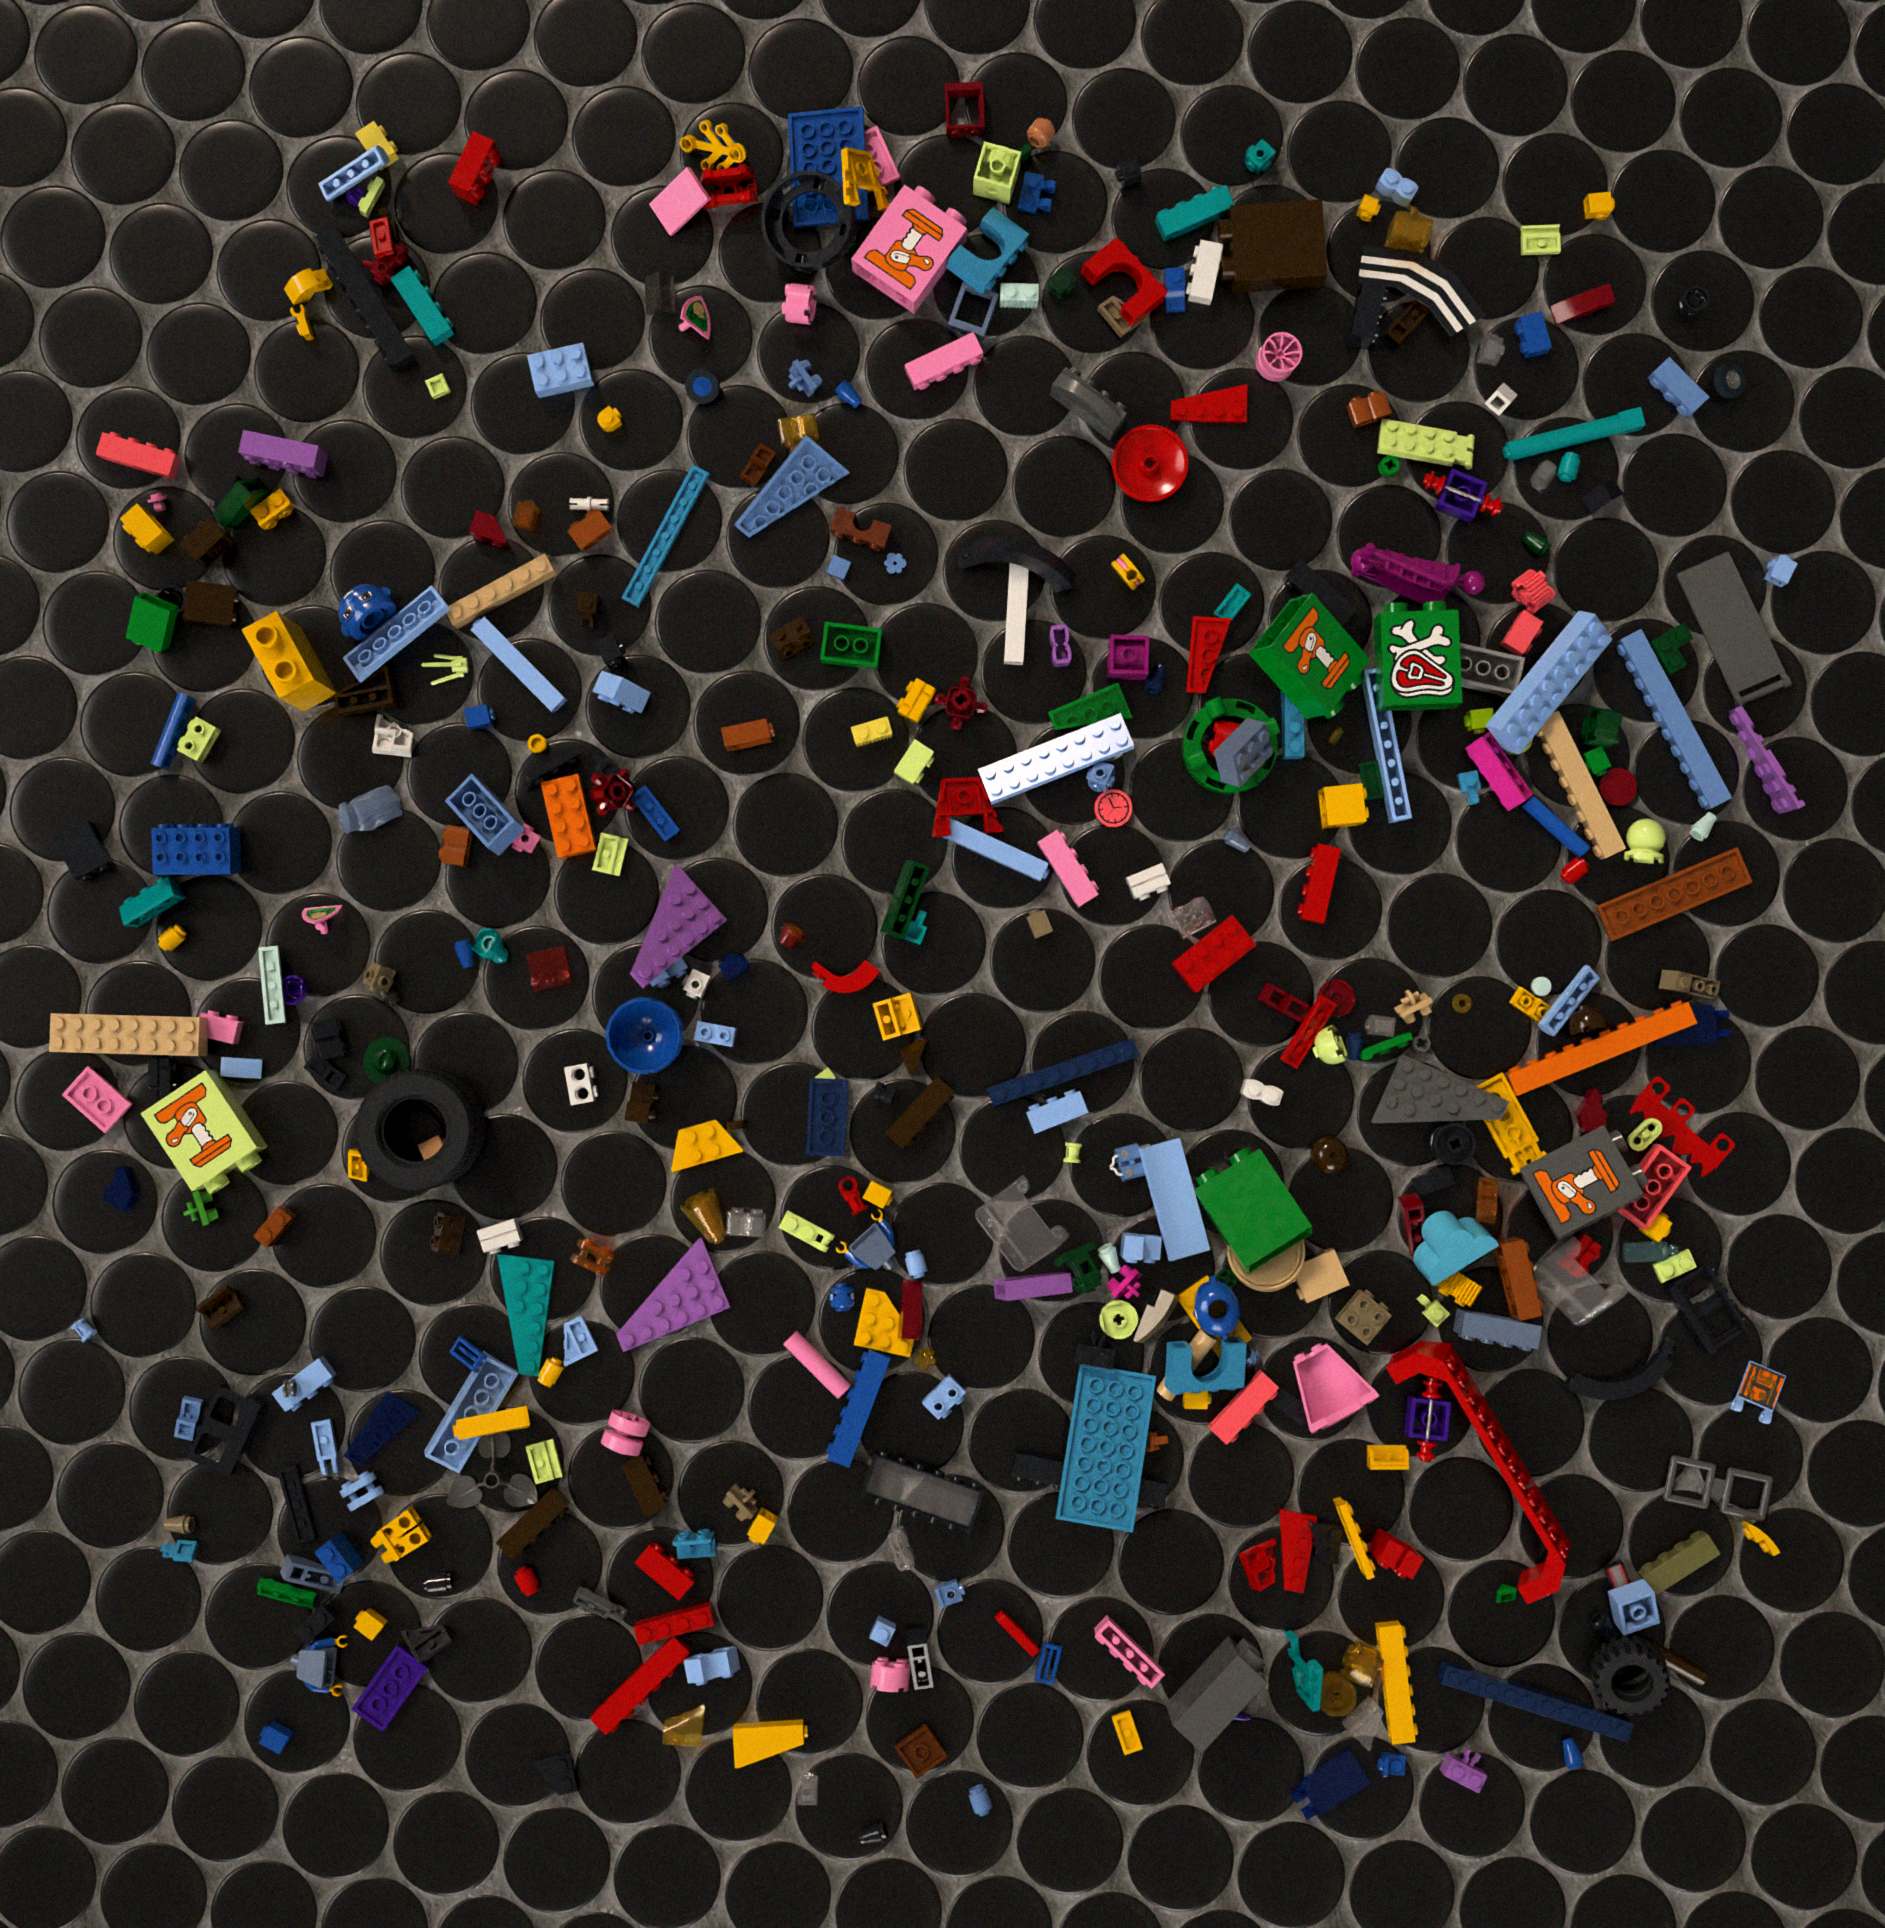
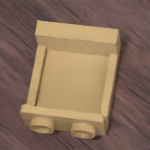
M1333 1248L1305 1260L1302 1271L1293 1281L1297 1283L1298 1289H1296L1299 1299H1303L1306 1303L1349 1286L1344 1270Z

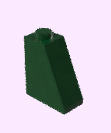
M259 478L239 480L213 512V515L217 518L218 523L225 528L237 526L251 513L250 510L267 498L272 491Z

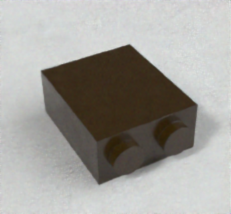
M187 580L183 620L230 627L232 622L235 623L236 611H233V606L238 602V592H235V587Z

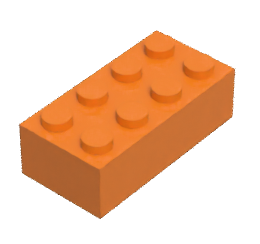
M579 774L540 782L557 857L564 859L597 851V842L582 777Z

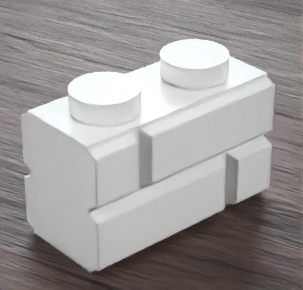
M1162 863L1125 878L1134 900L1139 898L1140 901L1149 898V893L1157 891V894L1168 890L1167 886L1171 884Z
M517 1218L477 1230L483 1252L489 1251L490 1255L500 1252V1247L506 1245L508 1249L520 1245L519 1241L523 1240Z

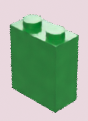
M146 592L138 594L134 597L126 638L132 640L137 645H144L150 648L153 652L161 653L168 649L179 606Z

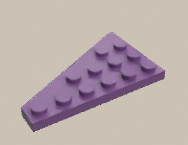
M678 865L672 870L630 972V975L642 988L727 920Z
M699 1238L618 1331L616 1336L623 1352L731 1307L703 1238Z

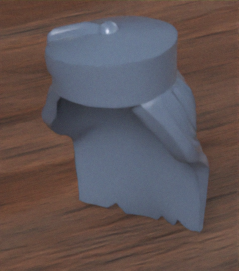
M385 785L355 797L349 804L343 802L339 805L341 827L347 834L356 830H373L402 815L403 811L400 809L401 800L390 786Z

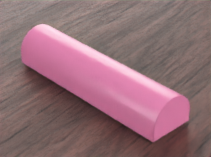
M797 1330L783 1343L837 1399L851 1386Z

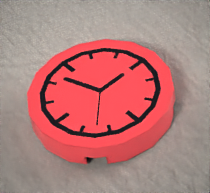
M1110 789L1107 793L1103 792L1098 796L1094 805V812L1099 822L1107 827L1116 828L1129 820L1132 814V803L1126 793Z

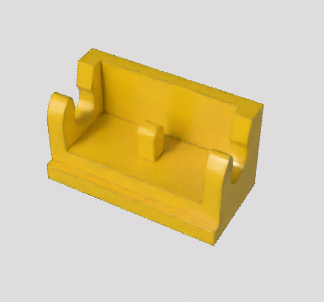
M1367 1445V1467L1370 1470H1409V1451L1406 1449V1445Z

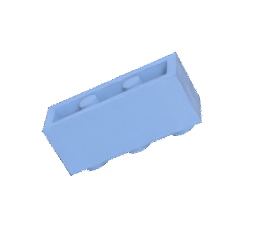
M1075 1089L1064 1092L1065 1096L1058 1099L1057 1096L1047 1099V1104L1042 1106L1039 1103L1029 1106V1111H1026L1034 1134L1089 1113L1081 1092H1076Z
M322 1356L291 1378L295 1379L297 1383L296 1396L289 1395V1397H284L283 1385L275 1390L272 1395L285 1412L290 1409L295 1411L303 1405L301 1402L306 1397L308 1400L318 1393L317 1389L319 1387H327L334 1381L332 1378L337 1374L325 1357Z

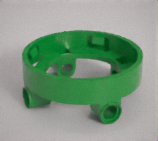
M1221 696L1206 702L1205 706L1195 714L1184 732L1182 755L1186 768L1200 785L1216 793L1236 794L1254 788L1268 775L1275 763L1278 751L1277 734L1280 733L1278 724L1274 717L1268 718L1260 708L1252 703L1240 699H1222ZM1227 716L1238 717L1243 720L1250 718L1266 722L1273 751L1266 764L1264 762L1241 787L1226 784L1224 789H1219L1220 785L1211 781L1207 784V777L1220 783L1223 782H1221L1219 772L1207 764L1206 757L1201 749V740L1206 728L1213 721ZM1198 722L1199 724L1194 732L1193 739H1187V737H1191L1194 729L1193 723Z

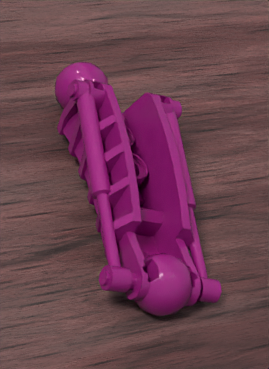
M1367 543L1365 548L1356 550L1350 560L1352 566L1351 575L1356 578L1361 575L1420 604L1431 601H1443L1453 585H1459L1466 593L1476 595L1484 589L1486 583L1485 577L1478 571H1469L1464 575L1459 574L1460 564L1446 565L1444 562L1439 563L1431 560L1417 559V557L1409 558L1404 556L1403 553L1398 554L1388 549H1375L1373 543Z

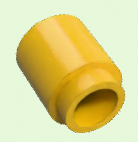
M177 923L174 926L171 925L158 937V945L164 951L169 950L172 952L185 940L187 932Z
M552 1357V1359L547 1358L538 1374V1382L547 1387L555 1384L564 1369V1366L561 1365L563 1362L555 1357Z

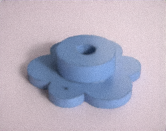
M889 553L884 565L890 574L895 572L901 573L902 568L906 566V561L902 559V555L899 553L896 555Z

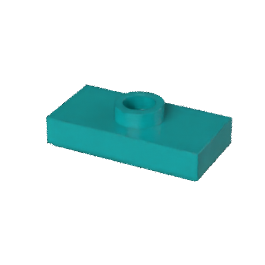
M1236 583L1213 614L1218 618H1231L1233 620L1252 594Z

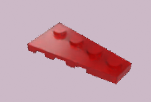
M1247 384L1173 400L1170 402V422L1246 424Z
M1193 616L1186 693L1206 694L1232 620L1231 618Z
M1279 1508L1284 1590L1304 1594L1313 1545L1311 1540L1313 1535L1311 1528L1308 1527V1521L1317 1522L1318 1517L1317 1515Z

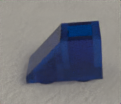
M128 1165L116 1169L113 1174V1182L106 1187L103 1193L105 1196L102 1201L121 1211L129 1210L138 1195L133 1173Z

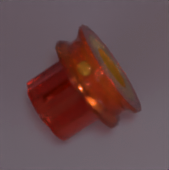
M784 921V926L780 927L782 933L778 941L792 949L797 940L802 941V936L805 935V932L793 923Z

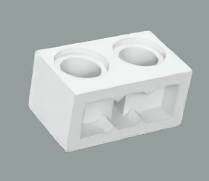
M590 1063L564 1067L570 1104L577 1105L596 1101L598 1089L596 1085H593L592 1078H595L593 1066L590 1067ZM578 1069H582L585 1072V1077L582 1080L576 1077ZM582 1088L588 1090V1097L585 1099L579 1095V1091Z

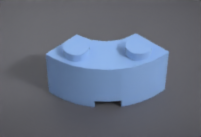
M736 1646L714 1649L712 1653H700L684 1660L687 1682L696 1683L697 1686L708 1683V1680L717 1677H732L736 1671L740 1670Z

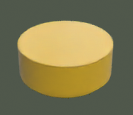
M535 734L529 738L528 748L535 754H541L546 751L548 743L545 737Z

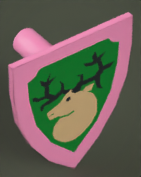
M694 296L683 305L680 318L684 322L679 325V329L685 331L692 327L709 340L711 323L707 306L702 296Z
M343 905L304 908L302 918L308 923L316 924L315 928L320 930L321 934H327L329 931L326 920L338 914Z

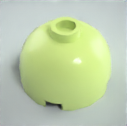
M1334 1025L1320 1030L1314 1041L1315 1047H1313V1052L1316 1058L1320 1057L1327 1064H1339L1348 1060L1345 1057L1348 1056L1346 1047L1341 1036L1338 1037L1334 1033L1338 1031Z

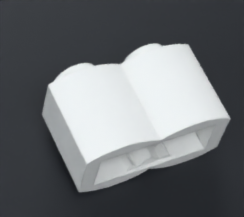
M1245 1079L1240 1093L1246 1098L1259 1099L1262 1103L1273 1106L1280 1104L1283 1095L1281 1089L1275 1086L1264 1085L1253 1079Z

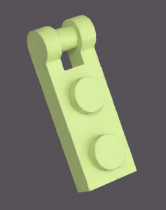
M787 1210L778 1227L825 1253L829 1248L827 1246L830 1240L833 1241L835 1237L834 1234ZM818 1234L823 1236L821 1243L816 1241Z

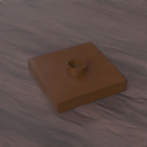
M927 1723L894 1745V1748L916 1779L948 1757V1753Z

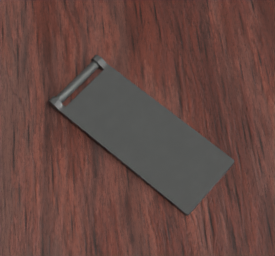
M1729 552L1718 555L1676 575L1733 696L1736 707L1741 705L1744 707L1750 701L1782 687L1787 688L1792 685ZM1779 674V681L1743 697L1740 696V691Z

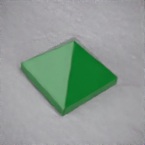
M1502 1584L1496 1593V1603L1515 1600L1516 1588Z

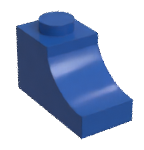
M1184 267L1165 268L1163 281L1168 292L1165 297V313L1184 312Z

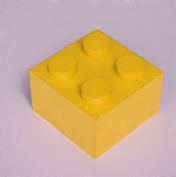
M135 504L120 518L124 523L122 527L136 538L135 542L142 549L149 553L152 551L158 555L174 541L173 537L155 517L139 504Z

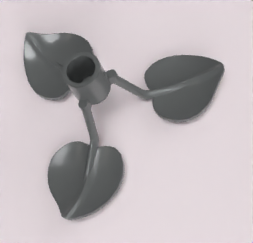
M506 1432L481 1436L478 1450L483 1458L492 1457L491 1469L485 1475L484 1482L476 1484L475 1479L471 1476L463 1475L455 1479L447 1498L448 1505L458 1508L472 1507L482 1498V1491L478 1487L486 1486L492 1489L497 1487L498 1484L507 1485L504 1490V1498L511 1506L523 1507L537 1502L536 1487L528 1476L515 1474L511 1477L509 1483L501 1481L500 1474L494 1471L496 1457H505L511 1449V1440Z

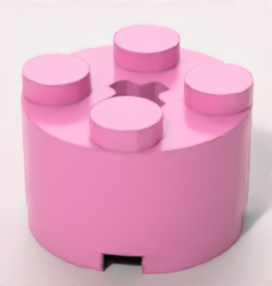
M795 283L786 284V302L782 304V314H785L787 322L811 325L810 321L814 320L817 300L813 298V294H816L815 286Z
M877 1657V1660L872 1662L870 1688L873 1689L874 1686H877V1690L885 1692H899V1688H904V1692L908 1691L911 1667L908 1664V1660L896 1659V1661H889L888 1657Z

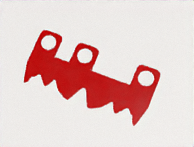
M1656 1076L1636 1098L1629 1114L1644 1112V1120L1647 1118L1659 1120L1662 1124V1132L1657 1139L1661 1140L1674 1135L1672 1152L1680 1155L1692 1154L1690 1163L1701 1162L1703 1169L1701 1177H1704L1718 1167L1735 1147V1143L1724 1133H1720L1710 1145L1703 1141L1685 1125V1122L1695 1112L1694 1106L1686 1099L1680 1098L1668 1110L1660 1101L1669 1092L1670 1086L1661 1077ZM1661 1082L1664 1085V1092L1655 1094L1652 1090L1653 1084ZM1680 1104H1686L1689 1107V1113L1686 1116H1680L1677 1113V1107ZM1720 1139H1726L1729 1142V1148L1726 1151H1720L1717 1148V1142Z

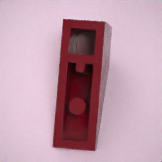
M1417 1192L1398 1197L1410 1256H1414L1416 1248L1424 1241L1421 1233L1425 1222L1424 1206Z
M902 1280L898 1338L921 1340L922 1282Z

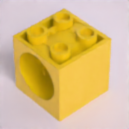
M1362 783L1323 787L1318 791L1322 829L1357 826L1367 822L1366 818H1369L1368 807H1365L1364 799H1367L1366 788H1363Z

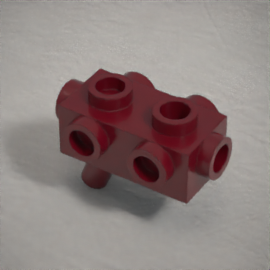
M393 241L395 254L376 258L375 262L363 260L362 266L371 269L370 272L374 276L373 280L380 286H383V284L387 286L389 282H392L390 278L408 260L407 257L409 255L407 252L409 249L401 242L397 244Z

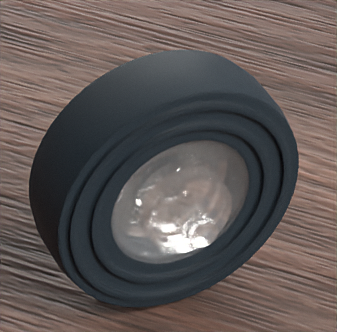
M1728 363L1720 366L1715 371L1714 386L1717 392L1726 399L1735 398L1743 393L1746 386V378L1738 365Z

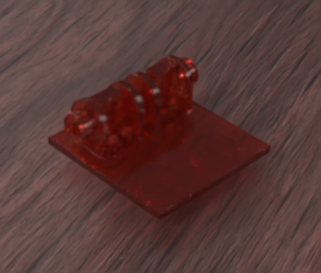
M564 946L526 954L531 973L530 981L531 985L534 986L535 992L572 983Z

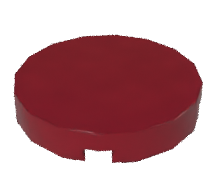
M1623 768L1608 770L1607 773L1601 776L1598 782L1599 794L1602 800L1611 806L1628 804L1637 793L1636 779L1631 772Z
M1332 979L1325 982L1317 993V999L1322 994L1338 1004L1331 1017L1347 1015L1353 1009L1356 1002L1353 987L1341 979Z

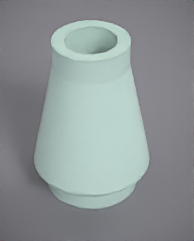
M1707 812L1705 816L1691 826L1690 834L1692 837L1699 841L1706 839L1717 817L1713 813Z
M1112 1243L1101 1246L1098 1249V1256L1111 1274L1118 1272L1121 1267L1116 1247H1113Z

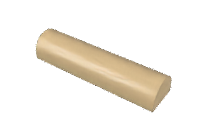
M1202 1327L1189 1343L1192 1347V1373L1217 1341L1216 1337L1208 1334ZM1164 1377L1156 1390L1165 1399L1172 1401L1176 1395L1172 1394L1165 1387Z

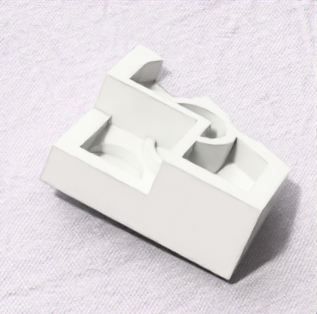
M377 714L372 752L411 757L413 733L407 729H401L395 722L390 723L383 719L381 714Z

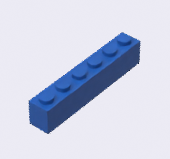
M870 1348L868 1352H863L860 1360L863 1366L861 1371L857 1369L853 1380L856 1381L854 1389H849L846 1399H849L847 1407L843 1406L839 1417L843 1419L840 1425L836 1424L833 1435L836 1437L834 1443L829 1442L826 1453L829 1454L827 1460L848 1468L850 1467L889 1364L890 1355Z

